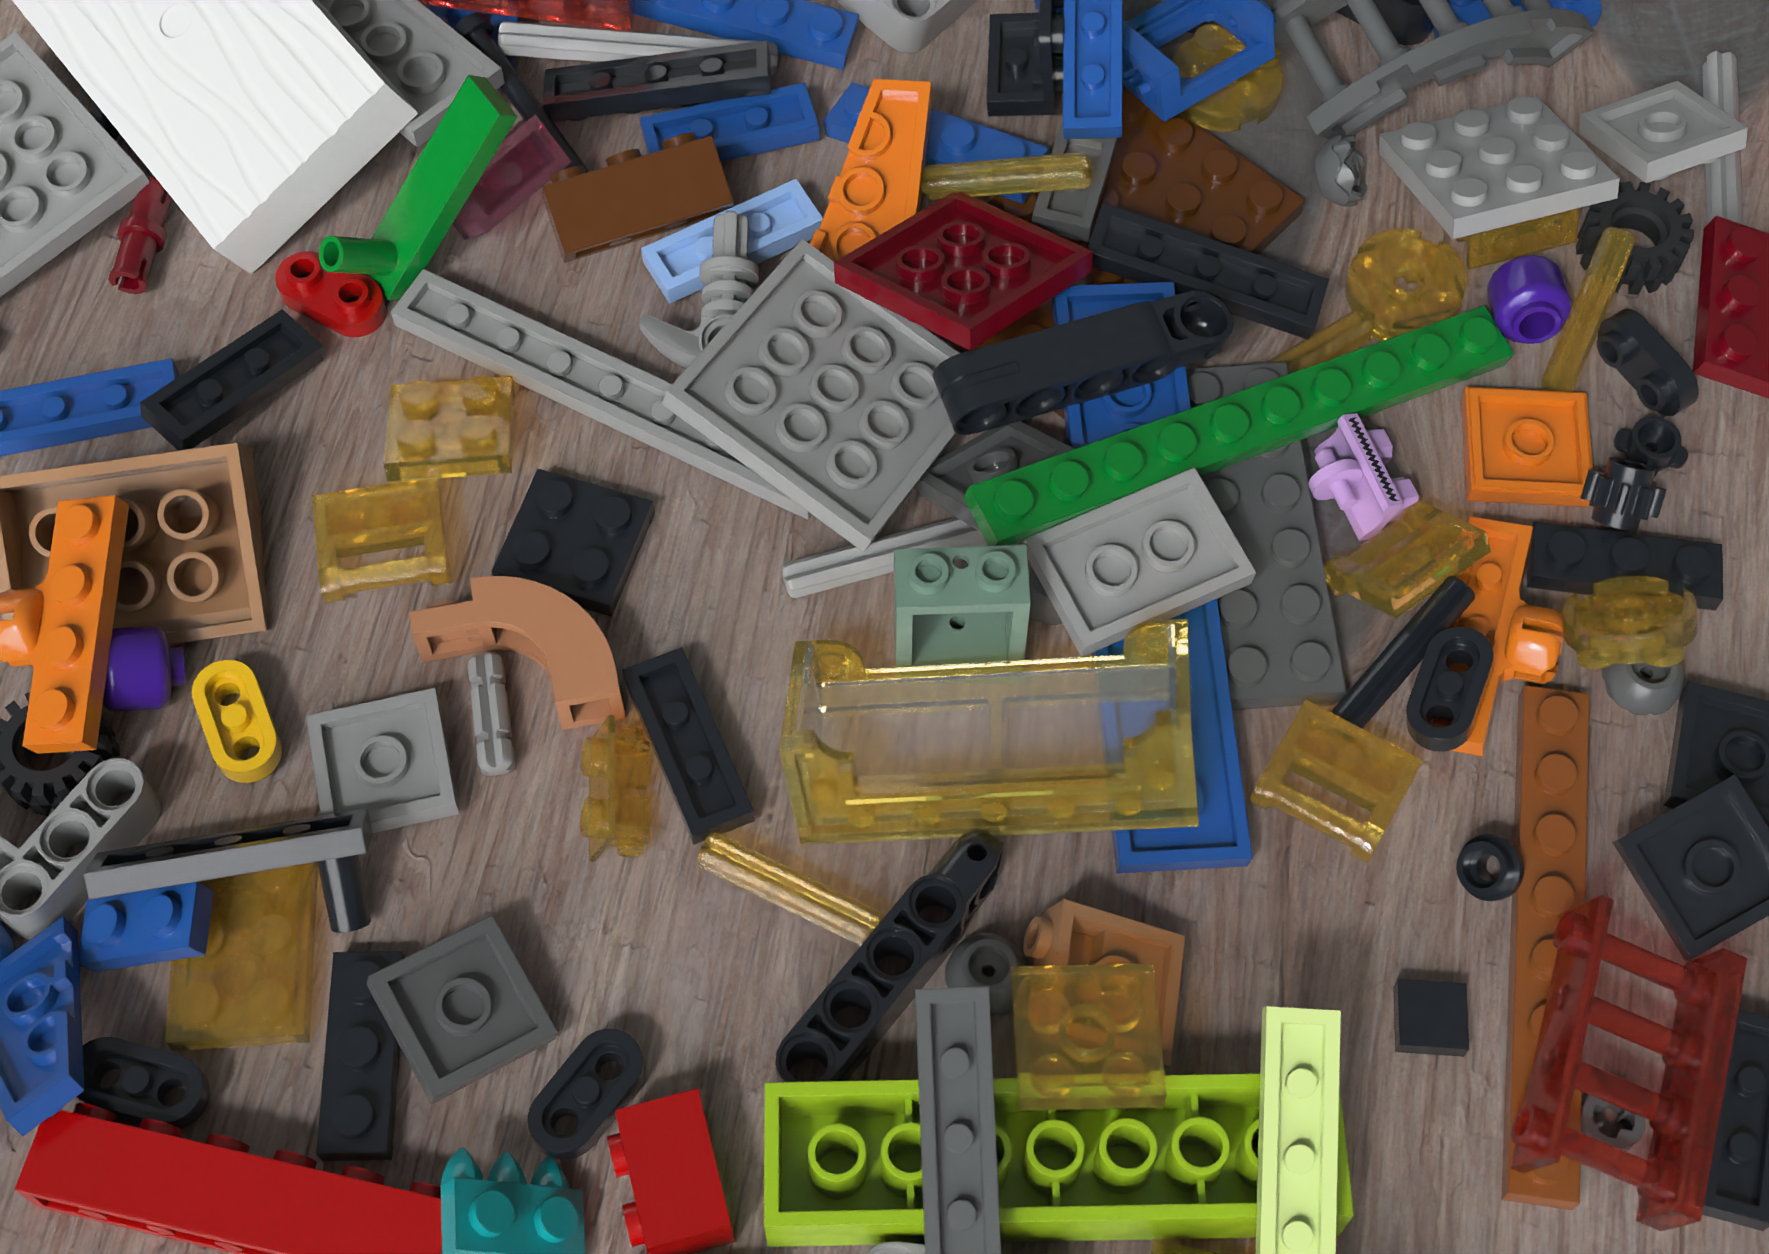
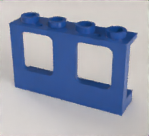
M1034 0L1035 8L1039 11L1040 0ZM1165 0L1127 22L1123 20V86L1165 122L1275 58V16L1271 8L1262 0ZM1064 8L1057 9V12H1064ZM1206 21L1219 23L1246 46L1242 51L1199 76L1190 79L1181 77L1179 67L1158 50L1159 47Z

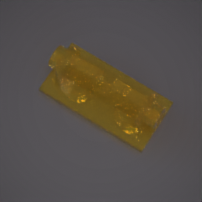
M1579 208L1456 238V240L1468 243L1467 268L1469 270L1576 243Z
M608 715L593 737L585 739L581 752L580 768L583 776H589V797L585 799L582 806L580 832L583 837H589V861L595 862L608 846L617 847V854L621 857H639L644 853V845L650 842V797L626 794V788L646 790L649 786L650 743L647 739L643 738V730L638 727H623L615 733V715Z

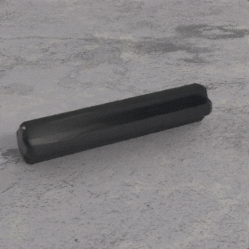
M1455 576L1447 577L1333 708L1330 716L1335 723L1352 735L1358 734L1423 660L1431 639L1439 632L1450 628L1474 601V591Z

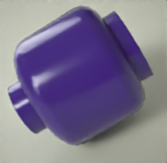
M1536 255L1516 257L1502 264L1492 274L1487 285V300L1493 320L1502 335L1512 342L1524 344L1542 343L1563 329L1572 315V299L1565 277L1559 266L1546 257Z
M160 627L113 628L103 698L104 707L113 712L164 708L171 699L172 686H184L183 648H170L168 636Z

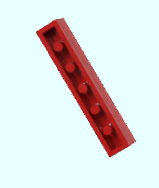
M76 1103L72 1112L60 1110L40 1123L14 1188L15 1191L39 1208L232 1254H442L441 1187L424 1182H412L409 1191L383 1185L385 1178L382 1175L355 1166H344L341 1175L317 1170L315 1169L317 1162L314 1159L286 1150H276L273 1159L249 1154L250 1146L246 1143L223 1135L210 1134L206 1143L181 1138L183 1131L180 1128L154 1119H142L139 1128L116 1123L117 1116L114 1113L85 1103Z

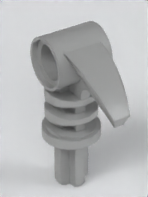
M726 211L725 214L716 215L713 221L712 258L703 261L700 264L699 279L706 285L702 289L701 299L706 305L701 309L700 326L693 331H686L645 313L639 321L640 330L649 342L661 354L684 369L692 363L755 292L751 287L755 286L759 281V267L754 262L748 260L749 221L746 216L737 214L736 211Z

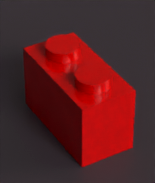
M698 1088L616 1109L615 1114L620 1133L607 1136L616 1178L629 1175L635 1201L622 1204L631 1246L635 1247L645 1244L648 1254H694L735 1243Z

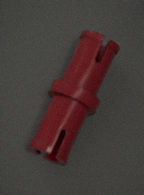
M147 176L150 183L139 191L134 198L129 217L121 220L117 233L121 243L108 280L114 286L118 284L122 276L118 290L129 294H141L146 291L155 254L163 250L167 238L163 227L173 198L166 190L164 195H162L164 187L156 177Z

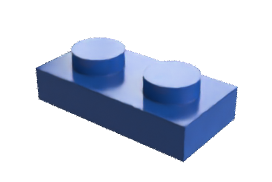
M192 882L86 900L79 947V966L93 972L206 955L214 890L199 882Z

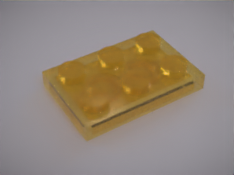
M317 862L198 881L214 890L206 955L171 960L165 1043L172 1051L310 1042L318 881Z

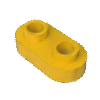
M220 660L206 666L200 671L193 682L192 699L215 762L221 772L233 781L252 783L264 779L278 766L282 756V744L257 678L247 665L236 660ZM240 694L239 699L234 704L228 706L221 705L226 696ZM247 748H259L257 755L248 760L240 759L242 752Z

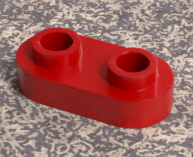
M303 251L287 257L277 268L275 282L285 305L343 336L363 337L376 331L386 318V303L381 288L374 280L363 274L327 272L321 266L319 253ZM351 297H360L357 301L345 302Z

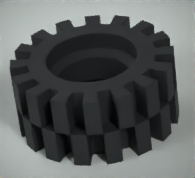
M1630 181L1621 182L1617 199L1590 205L1577 236L1576 255L1583 254L1580 265L1584 271L1595 267L1591 276L1595 282L1599 284L1606 277L1612 280L1608 288L1609 290L1619 292L1621 285L1626 284L1628 285V295H1639L1643 285H1645L1648 293L1658 291L1661 283L1666 286L1673 280L1691 246L1690 244L1694 238V229H1690L1693 223L1691 214L1680 215L1685 206L1679 198L1672 203L1666 201L1670 193L1666 189L1660 187L1657 195L1649 193L1651 183L1640 182L1637 190L1632 191ZM1627 228L1639 231L1646 235L1655 247L1640 248L1629 245L1621 240L1614 230Z
M30 692L25 694L28 703ZM13 700L5 707L11 715L10 720L7 722L0 718V784L18 805L26 810L31 806L36 814L48 816L50 805L56 809L91 769L100 762L113 758L112 756H120L119 744L114 739L116 735L101 714L97 750L74 751L71 757L60 766L50 770L39 771L31 767L30 757L33 751L23 747L28 705L21 709Z

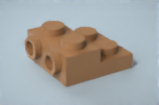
M1066 899L1059 901L1042 912L1040 917H1034L1027 928L1023 944L1024 954L1034 958L1031 982L1026 981L1023 983L1014 1005L1015 1020L1025 1024L1022 1043L1081 1060H1086L1094 1055H1100L1155 1072H1160L1170 1067L1186 936Z

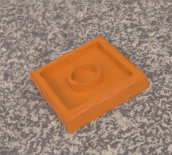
M1465 386L1461 396L1467 501L1590 507V501L1581 499L1588 470H1593L1586 392Z

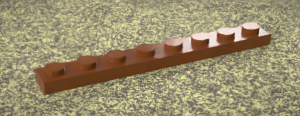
M1524 685L1518 696L1513 842L1523 857L1524 876L1520 887L1512 894L1501 1200L1573 1210L1580 1204L1589 694Z

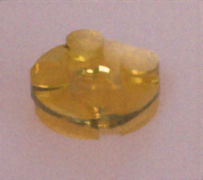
M1213 24L1204 25L1197 29L1194 38L1185 42L1178 49L1172 62L1179 67L1181 77L1190 79L1199 76L1242 51L1246 46L1222 27ZM1275 45V58L1181 113L1198 126L1219 132L1240 130L1241 123L1251 122L1258 118L1257 124L1266 120L1275 110L1282 89L1283 71L1280 65V50Z
M1392 229L1369 237L1359 247L1358 253L1352 259L1344 285L1345 295L1351 310L1361 322L1367 325V331L1373 338L1384 341L1458 315L1467 286V274L1461 259L1450 246L1440 240L1437 247L1428 241L1420 240L1422 232L1411 229ZM1403 276L1407 283L1417 282L1419 286L1414 291L1407 292L1398 289L1394 284L1396 277Z
M1625 576L1606 579L1593 584L1594 595L1578 602L1576 592L1563 605L1565 641L1568 646L1576 651L1577 663L1588 669H1602L1612 664H1637L1645 662L1655 667L1676 665L1684 660V647L1694 640L1698 632L1697 602L1694 595L1685 588L1683 597L1669 592L1668 581L1656 577Z

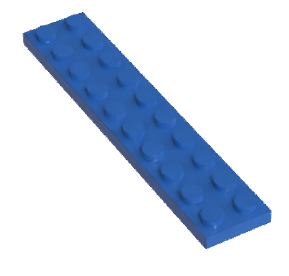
M1174 282L1070 286L1051 298L1054 326L1128 305L1153 302L1174 296ZM1185 366L1175 369L1171 374L1158 381L1064 408L1067 444L1076 449L1190 409ZM1215 599L1091 653L1116 874L1246 867L1253 858L1218 602Z

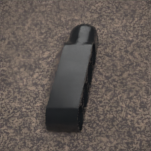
M1192 290L1153 302L1128 305L962 352L941 362L934 369L932 376L954 432L960 435H970L1149 384L1166 377L1179 367L1210 359L1221 353L1228 345L1234 323L1231 313L1218 298L1204 291ZM1192 302H1198L1195 305L1188 306Z
M975 829L964 833L952 844L928 875L920 877L911 884L782 1040L776 1051L775 1060L778 1082H802L793 1078L789 1071L797 1061L805 1058H814L822 1062L827 1068L820 1078L811 1082L848 1081L915 998V989H922L959 944L964 934L965 924L994 890L1004 849L1002 841L985 830ZM940 905L947 908L953 916L946 922L934 924L923 920L918 915V912L926 906ZM899 955L906 958L911 967L903 974L887 975L881 972L876 964L883 957ZM847 1006H857L865 1010L869 1015L868 1020L863 1025L855 1028H845L837 1024L833 1017L841 1008Z

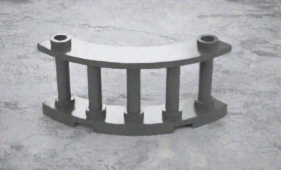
M1278 0L1271 7L1276 19L1274 41L1285 46L1291 42L1294 44L1324 96L1321 100V106L1306 116L1315 134L1326 139H1331L1338 134H1342V138L1356 135L1382 116L1407 103V96L1404 92L1431 78H1434L1438 86H1441L1461 77L1480 72L1486 65L1485 60L1495 57H1503L1507 65L1535 64L1550 68L1595 33L1585 15L1557 7L1552 8L1548 0H1520L1526 11H1523L1520 6H1513L1510 0H1482L1492 18L1472 25H1468L1467 22H1459L1447 0H1419L1437 30L1439 37L1409 50L1407 47H1400L1373 0ZM1346 5H1349L1381 60L1377 69L1351 85L1343 84L1311 29L1321 20Z

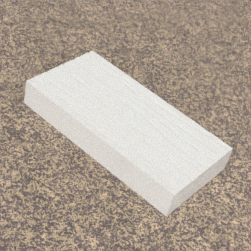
M12 0L211 247L251 275L418 114L319 0Z

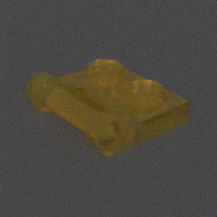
M436 476L312 495L319 583L325 603L344 601L345 594L386 587L430 581L432 587L452 583L441 492ZM425 545L426 556L341 569L340 558Z
M1418 500L1413 505L1404 509L1397 521L1345 557L1336 555L1325 562L1323 566L1327 588L1333 594L1341 597L1348 593L1397 619L1435 592L1447 577H1456L1462 574L1467 568L1490 553L1491 549L1485 530Z
M1305 699L1261 775L1249 801L1265 810H1268L1271 805L1349 846L1352 848L1351 856L1368 864L1418 773L1423 760ZM1289 770L1371 812L1366 824L1364 825L1284 783L1283 781Z

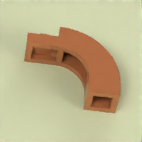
M518 577L470 578L473 600L466 602L443 600L429 605L426 609L409 612L411 634L422 663L486 651L502 650L519 653L534 660L550 676L554 701L562 730L626 718L617 670L606 637L589 613L574 600L552 587Z

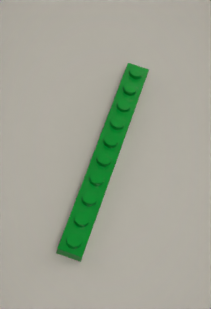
M1484 305L968 487L963 499L988 546L1013 545L1024 541L1030 536L1194 467L1199 476H1203L1338 427L1337 421L1342 415L1357 413L1359 418H1363L1505 366L1514 353Z

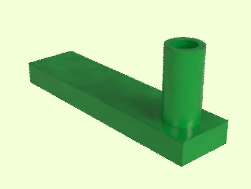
M473 75L466 77L371 239L343 236H327L323 239L319 248V260L324 270L335 273L367 274L379 285L387 300L401 299L420 272L426 268L518 117L486 77Z

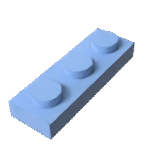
M797 179L716 214L736 211L737 214L747 217L749 221L748 260L755 264H759L794 248L801 239H804L806 242L811 240L815 229L819 230L823 220ZM716 215L641 248L643 263L669 304L693 294L706 286L699 279L700 264L703 261L712 258L713 221Z

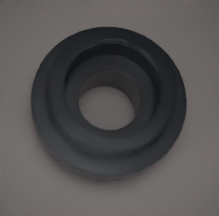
M1483 834L1472 838L1465 844L1458 856L1456 870L1461 884L1472 896L1483 901H1499L1510 897L1520 887L1524 876V861L1517 846L1508 838L1497 834ZM1492 855L1498 859L1500 864V874L1496 879L1491 878L1486 869L1487 861Z

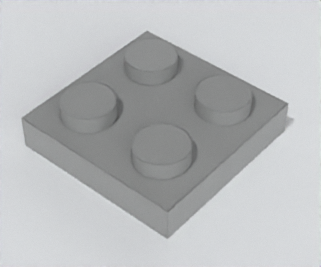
M1678 80L1581 113L1579 134L1645 183L1666 179L1671 174L1699 164L1714 162L1722 156L1745 149L1748 127Z
M436 688L306 715L321 816L368 808L372 831L377 833L460 814L440 699Z

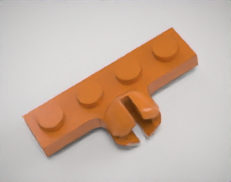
M116 495L58 500L48 572L44 581L33 588L9 589L0 593V614L12 613L14 618L13 620L0 621V660L8 662L12 667L33 666L23 747L37 754L97 750L129 505Z
M1472 516L1469 518L1455 577L1462 580L1474 591L1475 599L1451 627L1472 628L1482 633L1489 640L1494 655L1493 672L1469 739L1460 747L1450 751L1483 757L1498 689L1503 682L1517 679L1546 684L1552 681L1557 673L1559 665L1555 664L1561 655L1564 641V615L1557 609L1529 605L1520 599L1521 587L1532 544L1533 526ZM1454 663L1448 667L1457 673L1466 672L1470 669L1464 663ZM1436 717L1429 721L1432 726L1438 728L1447 727L1451 724L1444 717Z

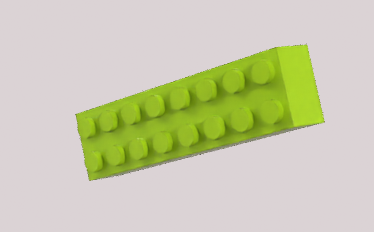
M1260 1073L993 1078L1000 1243L1256 1238ZM918 1080L764 1083V1230L768 1247L879 1245L883 1242L894 1241L925 1244ZM1340 1082L1336 1236L1342 1233L1354 1216Z

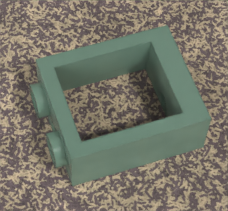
M1027 545L894 549L893 627L896 678L1023 674L1031 605ZM957 559H964L968 562V566L960 569L955 567L953 563Z

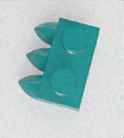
M464 1147L459 1148L451 1156L446 1164L441 1181L442 1254H586L582 1189L570 1187L566 1174L552 1157H546L538 1165L531 1183L528 1184L522 1168L508 1152L502 1153L494 1162L487 1180H484L479 1165Z

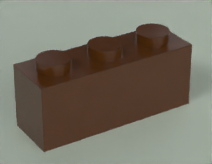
M695 132L684 133L663 141L662 146L664 150L641 156L639 149H631L607 158L608 166L586 173L584 166H574L552 174L550 176L552 183L542 186V198L564 263L692 225L731 208L734 202L712 135L697 140Z

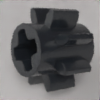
M1609 457L1606 469L1599 468V471L1588 470L1581 499L1590 501L1589 505L1594 507L1591 518L1603 525L1629 531L1638 530L1641 519L1648 520V517L1658 518L1667 489L1657 487V483L1653 481L1656 469L1637 461Z

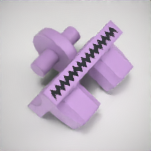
M1357 413L1345 414L1337 421L1338 427L1335 433L1319 444L1314 450L1316 454L1315 460L1320 470L1310 478L1308 485L1313 497L1317 500L1335 498L1339 508L1344 510L1359 541L1371 540L1380 533L1388 522L1404 518L1418 502L1419 495L1410 479H1405L1404 477L1390 478L1385 465L1392 458L1393 445L1385 430L1365 429Z

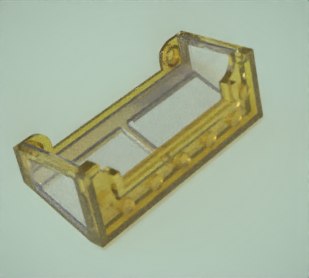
M1188 619L1154 620L1135 626L1127 633L1124 639V655L865 669L861 654L848 643L831 639L795 641L779 754L800 844L959 838L964 833L975 829L988 831L993 836L1199 827Z

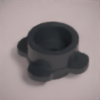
M1646 417L1638 421L1632 430H1619L1613 441L1616 450L1625 453L1629 460L1655 468L1654 478L1659 471L1666 468L1679 469L1683 467L1688 459L1687 450L1681 446L1679 430L1670 421L1660 417ZM1645 446L1651 447L1656 452H1651L1647 450Z

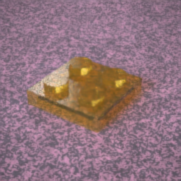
M476 376L460 380L432 382L419 380L404 384H391L383 461L387 482L512 473L515 391L512 376Z
M1153 963L1011 967L1010 982L1018 1110L1164 1107L1167 1094Z

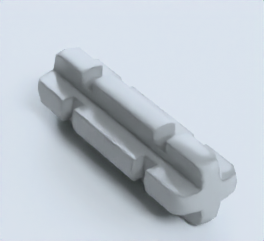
M499 654L474 655L467 664L469 682H471L472 686L470 692L475 737H477L478 742L476 745L478 765L482 774L486 776L508 774L514 770L516 765L514 748L511 743L512 730L508 696L505 691L504 665Z

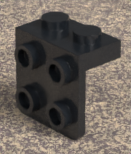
M1040 0L1038 13L990 14L986 98L988 117L1056 115V91H1063V56H1057V53H1063L1064 12H1057V9L1064 8V0Z

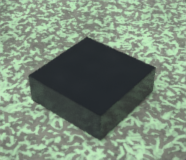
M1397 979L1393 986L1395 1052L1464 1057L1469 1051L1466 983Z

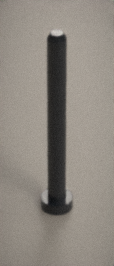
M475 12L459 21L454 30L502 68L505 84L500 88L559 169L584 166L585 172H590L491 38L494 27L487 16L482 12Z

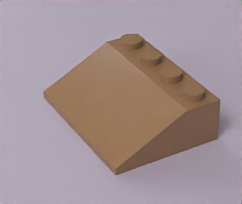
M237 442L0 476V593L9 589L33 588L44 581L48 572L58 500L116 495L129 505L113 628L160 627L168 636L169 645L268 630L261 505L252 447ZM12 613L2 614L3 620L14 619Z

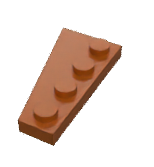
M873 79L848 143L849 152L840 175L835 177L828 195L829 204L819 230L815 229L810 245L832 261H837L920 212L934 92L930 81Z

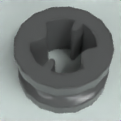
M1606 1087L1596 1090L1582 1103L1581 1145L1587 1151L1598 1157H1618L1627 1152L1641 1139L1645 1130V1114L1642 1106L1633 1095L1619 1088ZM1606 1108H1610L1618 1113L1619 1117L1615 1120V1123L1624 1122L1625 1129H1620L1612 1138L1599 1131L1604 1125L1603 1122L1594 1123L1593 1116H1599Z

